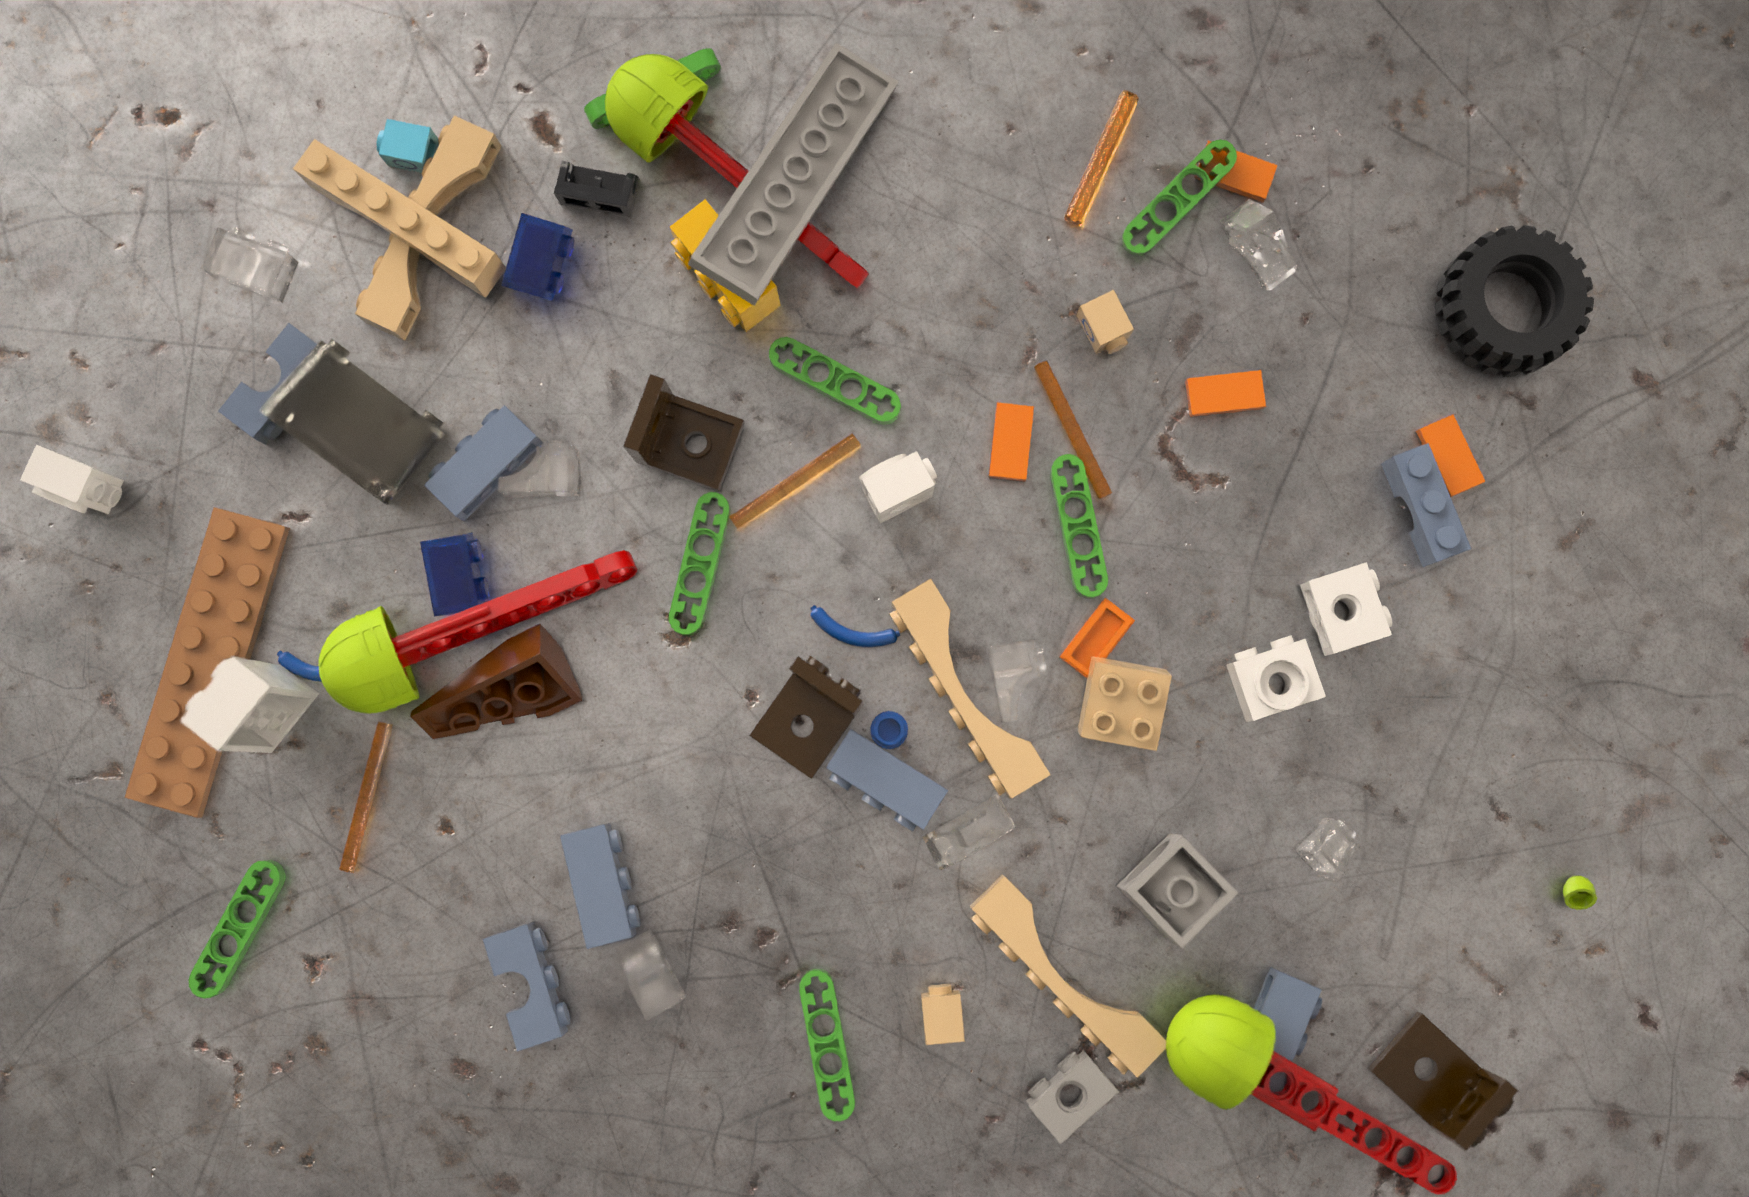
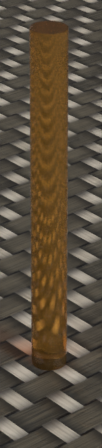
M1048 361L1037 364L1034 368L1077 456L1085 466L1086 474L1098 499L1101 500L1111 495L1112 491Z
M851 433L732 514L729 518L735 527L739 529L859 447V441Z
M380 721L377 723L339 867L341 871L350 873L355 871L393 724Z

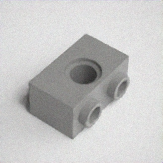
M1084 1050L1078 1055L1075 1052L1069 1054L1060 1062L1057 1067L1060 1071L1049 1081L1046 1078L1041 1079L1028 1092L1031 1096L1026 1101L1029 1108L1060 1144L1119 1092ZM1069 1084L1078 1086L1080 1092L1075 1101L1066 1103L1060 1100V1091L1064 1086Z

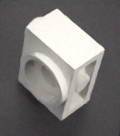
M36 445L20 479L34 486L32 493L84 514L87 508L109 514L111 508L120 500L122 494L121 486L124 481L39 445Z
M916 451L908 456L900 454L881 462L863 473L859 480L862 484L863 493L879 523H882L933 497L937 474L929 459L921 460Z
M1367 562L1307 581L1300 585L1309 610L1310 621L1316 630L1324 656L1392 635L1389 628L1392 627L1391 614L1385 605H1381L1377 591L1380 590L1379 580L1374 570H1369ZM1337 601L1344 602L1349 608V616L1346 621L1339 619L1335 614L1334 607Z
M1292 635L1270 642L1272 650L1258 654L1257 648L1254 647L1234 654L1236 662L1226 665L1246 722L1255 721L1326 697L1306 639L1294 642ZM1273 674L1281 676L1284 680L1285 687L1279 695L1273 693L1269 688V679Z

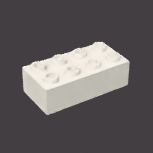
M232 656L230 660L222 661L215 668L211 675L213 681L204 692L196 693L189 700L185 707L187 713L180 721L217 751L272 753L319 693L282 665Z

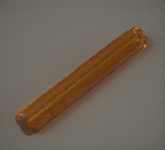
M1128 90L1121 91L1065 213L1064 220L1069 224L1078 227L1083 224L1139 101V97L1135 93Z

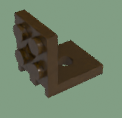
M650 374L623 447L636 463L720 492L745 421L675 396L665 379ZM694 434H701L707 439L706 448L700 453H692L686 448L688 438Z
M798 656L789 668L793 674L749 736L812 779L864 704L858 698L861 690L844 678H841L838 683L827 676L830 672L829 668L812 656H809L806 661ZM806 715L813 721V731L807 737H798L792 731V722L797 716Z
M1420 1012L1415 1014L1368 1067L1372 1074L1436 1133L1464 1151H1467L1469 1147L1477 1146L1483 1141L1488 1132L1486 1128L1496 1117L1505 1115L1511 1109L1514 1103L1512 1098L1519 1092L1508 1080L1480 1067ZM1428 1057L1432 1061L1433 1071L1426 1078H1418L1414 1070L1415 1064L1419 1059Z

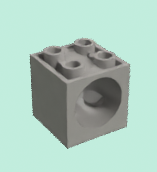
M1173 833L1166 836L1116 886L1171 943L1181 949L1238 894L1183 835Z

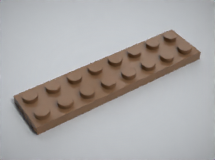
M216 507L213 508L124 798L196 818L203 817L222 751L214 749L180 720L187 713L185 707L189 700L196 693L204 692L213 681V678H211L213 671L222 661L230 660L232 656L251 659L290 528Z

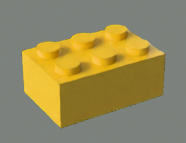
M706 199L670 226L674 238L670 243L676 251L674 254L687 271L692 268L688 265L690 257L719 216ZM696 269L694 270L695 275L699 279L697 282L710 299L715 296L718 297L717 301L722 307L721 312L733 327L739 324L745 332H748L781 306L777 286L772 280L754 306Z

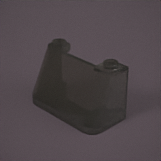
M331 339L328 344L320 340L268 398L259 411L386 505H391L446 435L440 430L444 423L426 409L420 415L346 359L350 352L335 340Z

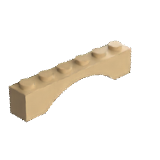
M457 116L453 117L450 125H445L441 130L438 138L439 147L434 157L428 158L422 170L423 179L418 189L413 190L408 196L409 199L436 216L452 198L469 186L487 177L502 147L494 133ZM390 233V244L384 256H380L376 260L372 272L373 278L368 288L363 289L357 298L355 314L365 323L405 341L421 310L417 292L419 252Z
M316 139L312 141L293 168L308 186L338 205L358 213L393 234L456 280L485 298L506 270V266L495 252Z
M930 578L892 601V607L895 611L889 614L900 633L907 630L914 641L909 646L911 652L920 666L925 662L928 664L934 674L928 678L940 698L944 695L948 697L954 707L948 711L959 730L965 727L973 739L968 745L979 763L984 760L988 763L993 772L988 776V779L998 795L1006 793L1008 798L1012 799L1050 776L1051 774L1030 741L1013 736L993 724L975 707L964 692L954 671L949 651L948 628L951 610L932 579Z
M1003 874L970 906L976 913L971 918L972 921L986 935L993 930L1003 940L998 947L1014 963L1020 958L1030 968L1025 975L1041 991L1048 986L1057 995L1053 1003L1067 1018L1075 1014L1085 1024L1080 1031L1096 1047L1101 1042L1107 1046L1112 1052L1107 1058L1123 1075L1130 1070L1138 1078L1166 1049V1040L1139 1012L1117 1009L1098 1003L1079 993L1062 979L1050 964L1040 944L1034 924L1032 903Z

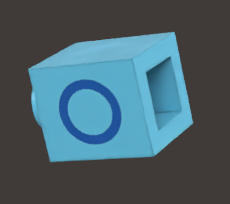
M391 119L386 120L385 129L381 130L377 137V151L389 167L422 173L425 162L428 158L434 157L438 148V138L430 127Z

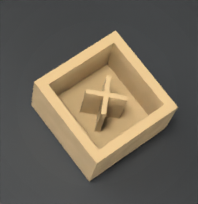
M1092 656L1078 724L1080 736L1157 751L1172 675L1166 669Z

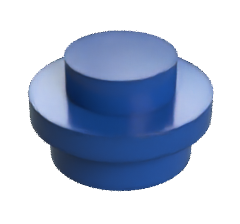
M882 712L871 723V737L878 746L884 749L897 748L907 738V722L896 712Z

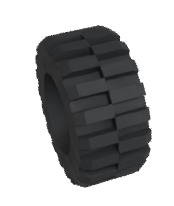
M1511 225L1501 227L1495 233L1490 231L1480 236L1474 243H1471L1462 251L1443 273L1445 278L1439 282L1436 294L1442 297L1435 304V315L1443 317V322L1438 325L1441 336L1449 335L1452 342L1447 346L1454 354L1461 351L1465 355L1462 362L1471 368L1476 364L1482 365V373L1493 376L1501 370L1503 377H1515L1521 372L1525 375L1535 372L1572 349L1579 341V335L1585 332L1589 325L1590 319L1585 315L1593 311L1594 299L1593 297H1587V292L1593 289L1591 277H1584L1582 272L1587 266L1581 257L1576 260L1570 252L1574 248L1569 243L1564 241L1562 244H1559L1555 241L1556 234L1547 230L1541 234H1536L1534 226L1523 225L1516 231L1515 227ZM1495 272H1508L1522 277L1532 285L1541 303V319L1536 330L1530 333L1512 331L1494 319L1488 310L1484 295L1485 283L1489 275Z

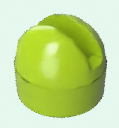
M1581 875L1572 876L1563 886L1565 904L1572 909H1587L1597 901L1595 887L1588 878Z

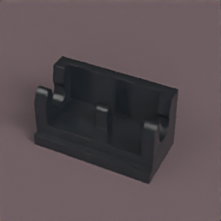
M562 161L554 188V195L560 205L632 218L640 179L639 176L633 173H627V175L574 166L570 162Z

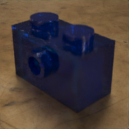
M521 213L501 286L553 301L554 295H558L563 287L564 273H561L564 259L570 258L574 248L575 239L571 237L573 230L554 222Z
M473 532L420 541L434 617L459 613L486 602L485 599L490 598L487 578L485 576L481 577L478 562L483 561L482 547L479 539L474 540Z

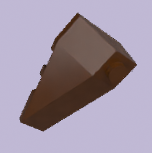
M539 623L504 641L413 709L410 717L432 739L477 731L480 725L501 721L502 725L515 723L516 717L536 714L537 718L551 716L582 701V694L561 646Z

